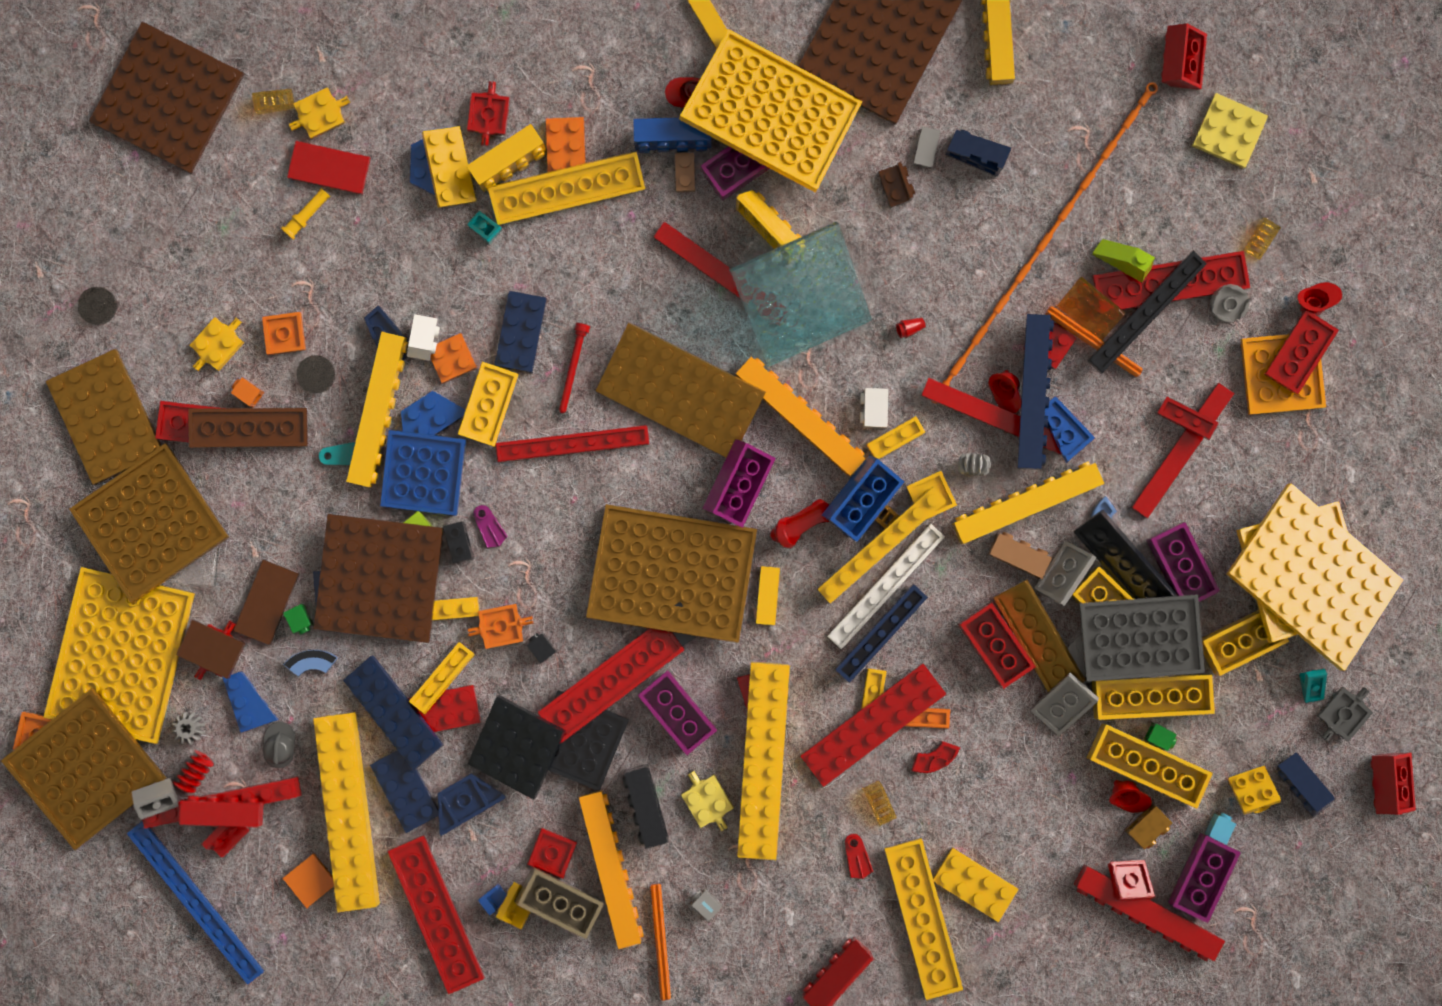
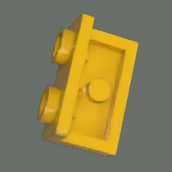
M513 882L512 886L508 889L503 904L498 909L496 918L518 929H522L530 911L518 906L514 902L522 885Z

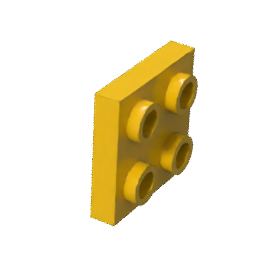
M1265 765L1228 778L1230 787L1244 815L1251 812H1263L1271 805L1281 802Z

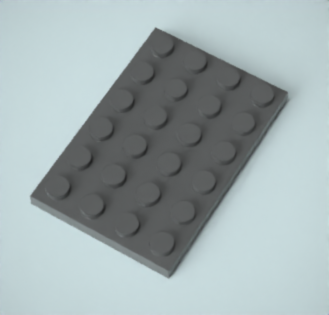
M1198 595L1079 603L1086 681L1205 673Z

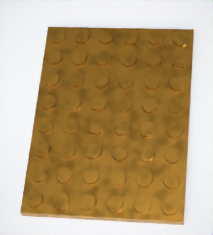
M606 504L586 618L739 643L757 529ZM680 601L683 604V607L674 606Z

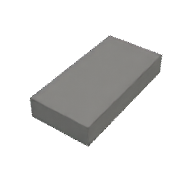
M926 127L921 128L913 165L932 169L940 130Z

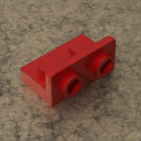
M218 826L206 838L202 846L206 850H214L221 858H224L249 832V829L247 827Z

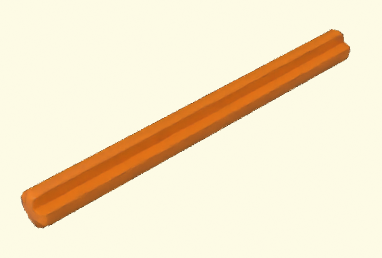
M1053 306L1047 309L1045 315H1050V319L1095 350H1098L1104 343V341ZM1122 354L1114 361V363L1135 377L1142 373L1143 369Z
M657 883L651 885L660 999L670 1000L671 993L661 884Z

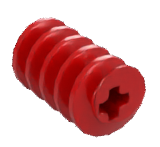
M194 750L197 756L190 755L193 762L185 763L189 768L181 769L184 776L177 775L180 782H172L173 785L186 793H195L197 791L196 787L201 785L200 780L205 779L204 774L210 772L208 767L214 766L211 758L198 750Z

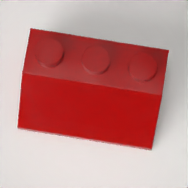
M1188 23L1167 26L1165 52L1163 54V71L1161 73L1162 82L1171 87L1201 90L1207 33Z
M1412 752L1373 755L1371 768L1373 770L1372 787L1375 793L1373 804L1376 814L1400 815L1415 811Z

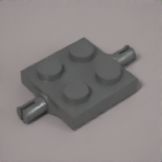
M1344 687L1337 691L1317 715L1328 727L1321 736L1325 741L1328 742L1334 733L1341 736L1345 741H1350L1373 714L1363 701L1367 694L1370 693L1369 690L1362 687L1357 695L1351 694Z

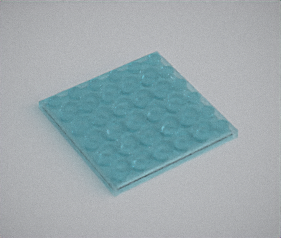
M837 221L729 269L768 367L872 321Z

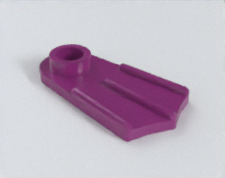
M480 505L476 507L473 515L486 547H500L508 535L487 506ZM481 510H484L486 513L484 517L479 516Z

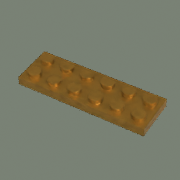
M1027 579L993 597L1017 640L1036 666L1034 669L1048 692L1069 673L1074 675L1081 683L1086 680Z

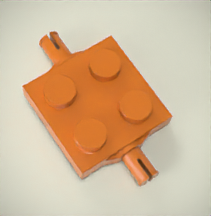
M517 604L478 611L479 627L468 628V632L476 631L468 634L469 637L480 634L484 640L485 649L523 642V626L534 624V621L526 622L527 620H532V616L521 618L518 614Z

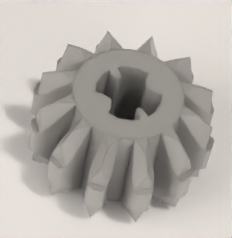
M975 453L959 456L958 472L961 474L981 476L989 473L991 468L990 457Z
M183 712L182 716H176L178 722H172L176 729L171 730V733H177L174 739L179 740L181 738V744L186 742L193 744L194 740L199 741L201 739L199 734L205 733L204 730L200 729V727L205 726V723H199L202 717L198 716L195 718V712L190 714ZM189 724H190L191 728H189V729H190L191 731H188V732H187V731L185 730V728H187L185 725H189Z

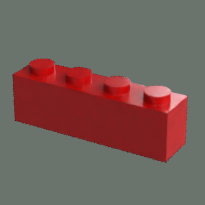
M187 796V799L180 801L179 825L260 827L263 825L264 802L258 801V798H246V801H238V797H226V800H219L217 796H208L206 800L199 799V796Z

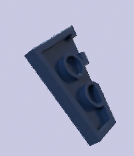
M379 305L364 317L377 348L381 332L406 337ZM407 353L403 354V361L407 358Z

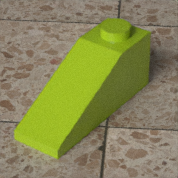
M1102 239L1092 253L1095 257L1140 282H1143L1152 269L1155 257L1139 248Z

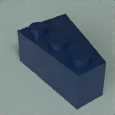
M960 129L955 131L945 155L998 177L1005 165L1011 147L972 135L968 131Z
M1297 752L1278 765V777L1283 782L1286 781L1290 791L1295 797H1298L1304 808L1313 818L1332 805L1336 799Z

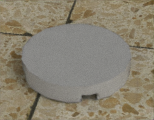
M1233 284L1224 285L1217 289L1212 295L1210 302L1211 311L1214 316L1222 322L1228 323L1243 318L1250 305L1246 291Z

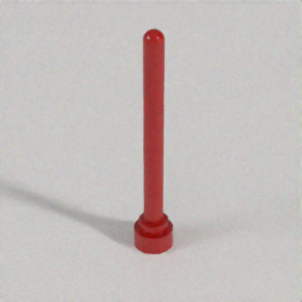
M577 322L575 324L574 330L577 336L560 402V413H565L567 410L583 340L589 334L591 327L586 324Z

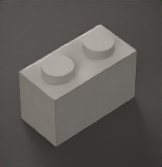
M170 778L132 791L134 807L140 820L179 806L177 794Z

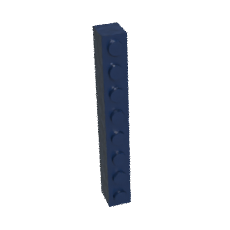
M1027 314L1017 469L1041 470L1042 466H1045L1046 454H1042L1043 447L1047 445V435H1044V427H1048V416H1045V408H1049V397H1046V389H1050V378H1047V370H1051L1052 359L1048 358V351H1052L1053 339H1049V332H1053L1054 320H1050V315Z

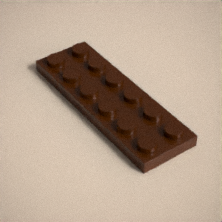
M307 408L188 409L189 448L308 447Z

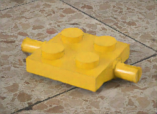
M324 88L293 103L299 119L289 123L292 131L303 126L309 137L313 139L345 123L341 114V107L349 104L350 101L347 96L336 100L329 88Z
M214 317L189 345L200 357L193 367L200 371L204 364L208 363L220 371L244 344L235 332L242 322L235 317L228 326Z

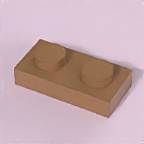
M675 153L676 192H695L694 153Z

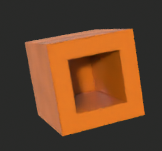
M242 377L234 382L233 390L231 391V394L253 408L265 393Z

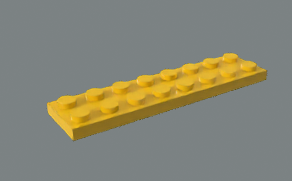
M637 151L488 187L498 225L645 190Z
M922 838L884 848L925 999L929 1000L963 990Z

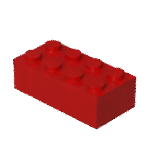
M987 603L957 624L1000 688L1005 689L1036 667L992 603Z

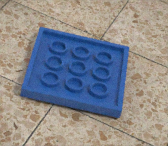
M389 430L380 506L457 516L466 439Z

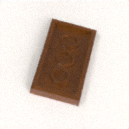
M263 559L234 631L271 645L299 573Z

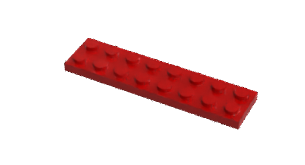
M1244 251L1202 257L1207 263L1206 266L1171 302L1210 296L1217 289L1228 284L1238 285L1244 290L1250 289ZM1182 261L1153 265L1143 282L1134 279L1122 271L1093 275L1099 314L1139 307Z
M648 629L538 711V714L547 721L566 730L561 741L563 743L684 652L685 649L672 632Z
M922 663L801 754L800 757L824 787L944 697L946 692L924 663Z
M422 835L388 850L387 852L448 995L485 979L425 836Z

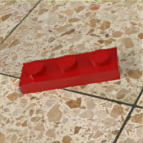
M1166 397L1157 415L1209 441L1219 425V422L1169 397Z

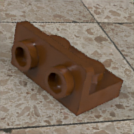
M899 162L895 166L878 171L890 208L913 200L915 190L913 185L908 183L907 177H909L906 166H902V163Z

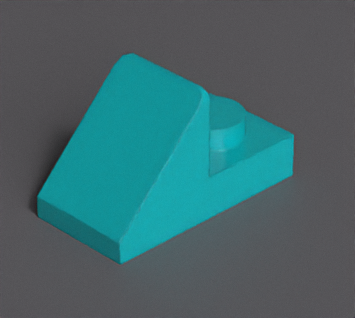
M478 211L467 224L489 245L502 231L498 224L481 211Z
M1320 669L1300 673L1299 677L1304 702L1324 700L1327 681L1326 670Z

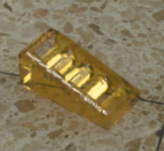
M292 89L252 93L254 110L258 115L295 108ZM283 95L287 96L288 104H284ZM277 96H279L280 105L276 103ZM268 98H271V106L268 104ZM260 99H263L264 106H261Z
M1263 217L1243 250L1260 260L1281 227ZM1266 225L1267 227L1271 228V233L1265 230L1263 227ZM1262 232L1266 234L1268 238H1263L1259 235V233ZM1256 238L1264 242V245L1262 246L1255 242ZM1254 245L1261 250L1258 253L1250 247Z
M880 781L874 782L862 789L879 826L897 818ZM883 797V799L873 802V800ZM883 804H886V805H887V806L882 807V808H880V809H878V810L876 809L877 807H879V806H881V805H883ZM888 810L890 812L889 814H886L882 817L879 816L880 814Z

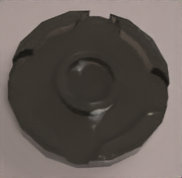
M90 287L81 294L78 300V312L90 324H106L112 320L117 311L116 298L110 291L102 287Z
M312 355L300 362L297 368V380L306 391L311 393L325 392L335 381V368L327 358L320 355Z

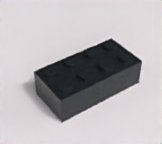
M645 764L627 769L622 777L624 788H628L630 792L627 798L629 806L634 807L635 810L632 815L634 824L640 828L638 834L640 845H644L645 849L668 843L669 836L649 765Z

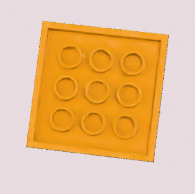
M1289 334L1240 339L1248 415L1326 408L1321 360L1300 393L1295 395L1264 375Z

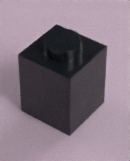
M536 633L528 639L530 643L527 644V647L540 664L557 652L544 633L540 635Z

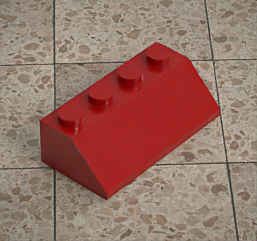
M848 938L841 946L843 949L838 954L834 953L831 956L829 965L826 968L822 967L815 975L817 978L812 983L808 982L805 985L802 995L810 1006H832L874 960L871 951L857 938Z

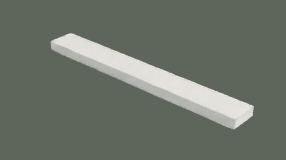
M930 524L827 637L842 649L945 536Z

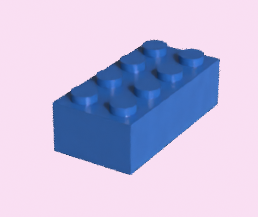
M679 118L633 119L635 151L639 150L640 153H649L650 150L666 153L673 149H677L678 152H687L688 149H696V151L703 152L711 148V136L679 120Z
M869 455L822 516L847 537L858 542L904 481L878 458Z

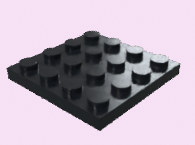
M558 690L554 699L564 692ZM605 710L563 743H560L549 771L600 791L629 719Z
M498 695L474 747L468 765L534 800L540 791L566 730Z

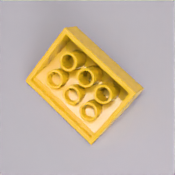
M751 190L736 197V210L787 264L805 248L803 244L805 242L798 233L795 235L790 230L792 228L785 219L782 221L777 216L779 214L773 206L769 207L764 202L766 199L760 192L755 193L754 190Z

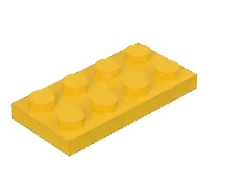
M460 126L423 131L422 138L438 208L476 202L470 171L467 168L468 161Z
M482 361L457 434L494 447L519 374Z
M953 847L933 877V881L997 922L1000 921L1019 890Z

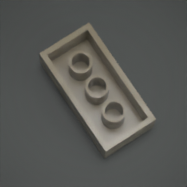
M533 866L514 901L518 906L584 939H587L604 905L602 901Z

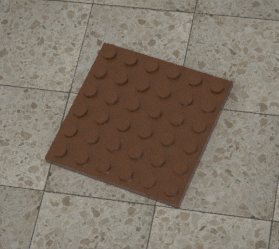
M142 21L89 122L192 174L239 86L244 73Z
M327 514L314 629L430 643L444 528Z

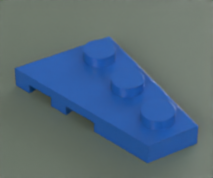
M1056 396L1049 401V408H1045V416H1048V427L1065 462L1068 463L1090 444L1095 437Z
M243 671L232 674L229 679L223 677L240 732L279 720L269 709L268 704L261 698Z

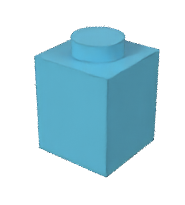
M1222 812L1221 815L1214 813L1204 834L1227 845L1236 823L1231 821L1232 817Z

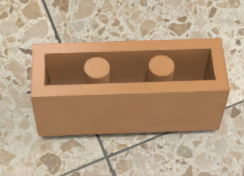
M1006 532L996 534L987 555L1038 579L1043 578L1052 559L1047 556V551L1040 548L1036 551L1030 548L1031 544L1023 540L1017 542L1013 540L1014 536Z

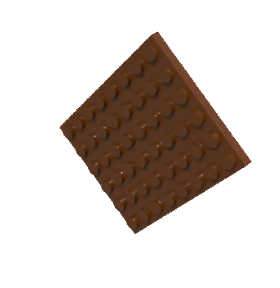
M834 0L798 67L861 100L860 107L896 125L962 0Z

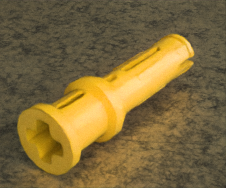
M321 188L298 214L292 215V219L285 227L282 226L281 230L294 240L295 235L302 228L306 227V222L330 198V195Z

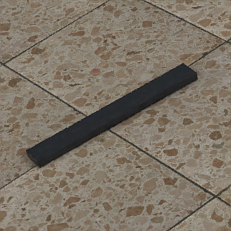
M1194 250L1191 251L1087 361L1102 374L1207 263Z

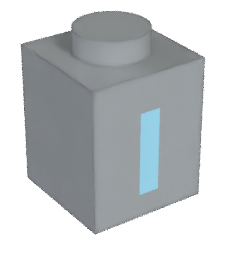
M706 889L702 892L698 890L691 898L694 900L692 906L708 921L722 907V904Z

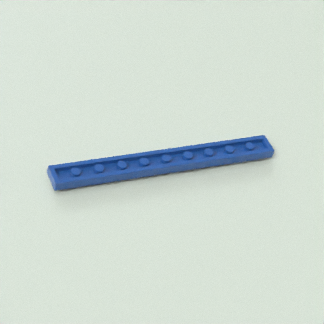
M143 821L129 831L127 835L246 984H250L264 972L263 968L150 828L144 829Z

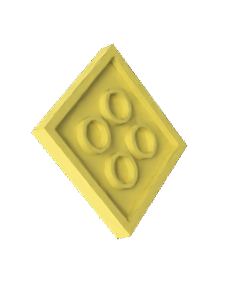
M1215 93L1192 146L1244 169L1247 166L1268 115Z

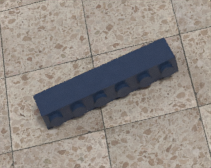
M912 584L834 670L850 683L928 597L917 586Z

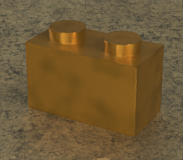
M1152 804L1124 831L1145 850L1146 848H1151L1156 843L1155 839L1158 836L1164 835L1170 830L1169 826L1172 822L1156 805Z

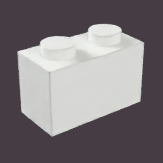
M414 314L407 357L430 361L431 353L435 354L437 345L433 341L434 338H438L440 327L436 326V318Z
M865 388L864 393H860V404H864L863 412H860V423H863V428L886 429L888 424V389Z

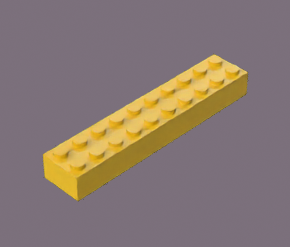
M751 661L737 857L776 860L789 664Z
M356 712L313 718L337 912L374 908L380 904L357 715Z

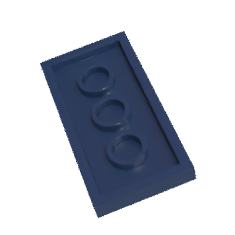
M509 291L495 366L533 373L547 302L546 297Z
M398 750L370 765L405 833L439 816V809L418 769L413 770Z

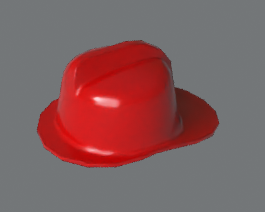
M679 77L669 81L665 89L667 101L675 107H685L700 78Z
M1330 282L1318 283L1305 288L1297 295L1301 313L1303 314L1304 310L1307 309L1316 316L1322 314L1326 309L1337 305L1342 299L1341 289Z
M1009 370L991 375L988 384L998 407L1011 413L1018 412L1022 405L1019 394V379L1013 373H1010Z
M1114 781L1112 795L1109 798L1112 805L1131 813L1143 812L1151 806V798L1141 792L1133 781Z

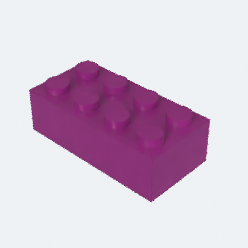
M729 146L701 165V172L722 201L770 169Z
M735 439L702 509L743 528L776 458L746 442Z
M1186 522L1179 523L1146 539L1167 583L1178 596L1198 595V601L1200 602L1220 592Z
M669 670L638 694V697L686 755L690 754L717 731L716 727Z
M1200 833L1168 903L1183 912L1209 923L1241 852Z

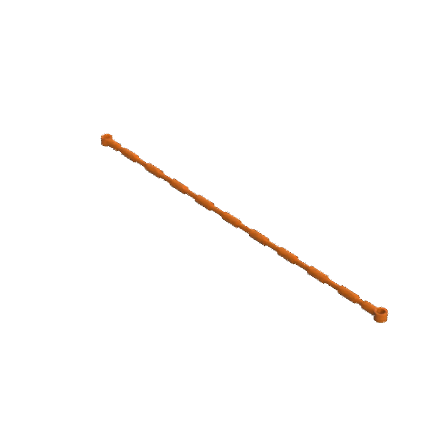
M1151 82L1145 87V92L1139 99L1136 108L1130 112L1123 122L1122 128L1113 141L1109 142L1100 155L1101 158L1086 175L1074 197L1063 208L1057 217L1058 220L1040 241L1035 253L1028 263L1024 264L1015 277L1012 286L1001 297L994 307L993 313L984 326L980 327L971 340L972 343L963 356L957 360L950 370L947 379L942 382L943 384L949 386L952 378L956 377L975 345L979 344L988 331L989 325L1009 301L1012 292L1030 271L1035 259L1040 252H1043L1053 238L1052 235L1058 226L1069 215L1074 207V203L1092 182L1097 170L1115 149L1120 137L1125 130H1128L1138 116L1141 107H1144L1151 95L1157 92L1158 86L1156 83ZM1149 86L1154 88V92L1149 91Z

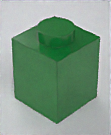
M300 604L283 613L293 634H305L310 631L309 627L314 625L304 604Z
M1152 722L1144 740L1163 750L1169 751L1176 744L1177 739L1175 737L1177 734Z

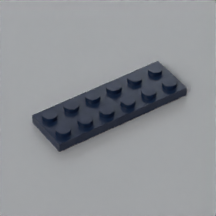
M374 655L366 659L343 680L413 770L420 767L444 746Z

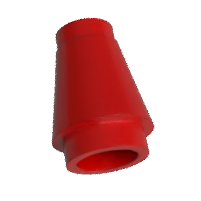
M922 317L900 320L896 324L898 336L905 339L926 328Z

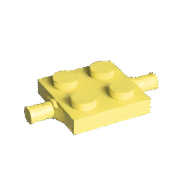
M692 771L688 774V777L693 785L689 790L682 793L681 796L698 825L702 828L709 823L716 822L721 831L727 829L728 826L722 817L734 809V806L716 776L712 775L707 779L699 780L695 771Z

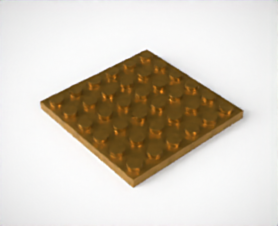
M166 443L69 508L132 604L229 538Z
M93 688L88 690L1 760L74 850L81 847L134 804L132 791L166 779L162 771Z

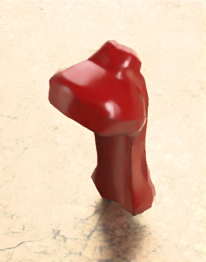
M818 499L797 514L781 518L770 532L771 539L779 542L782 547L793 548L805 531L817 524L829 522L822 516L829 504L822 499Z

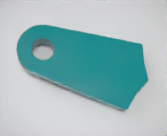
M356 442L323 448L319 453V459L326 465H350ZM327 452L331 453V459L329 460L325 459Z

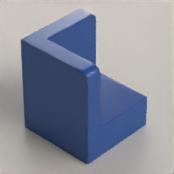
M498 883L482 895L478 901L486 912L491 915L503 904L507 893Z

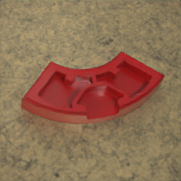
M941 741L940 745L932 752H917L911 771L917 773L938 771L955 759L961 747Z

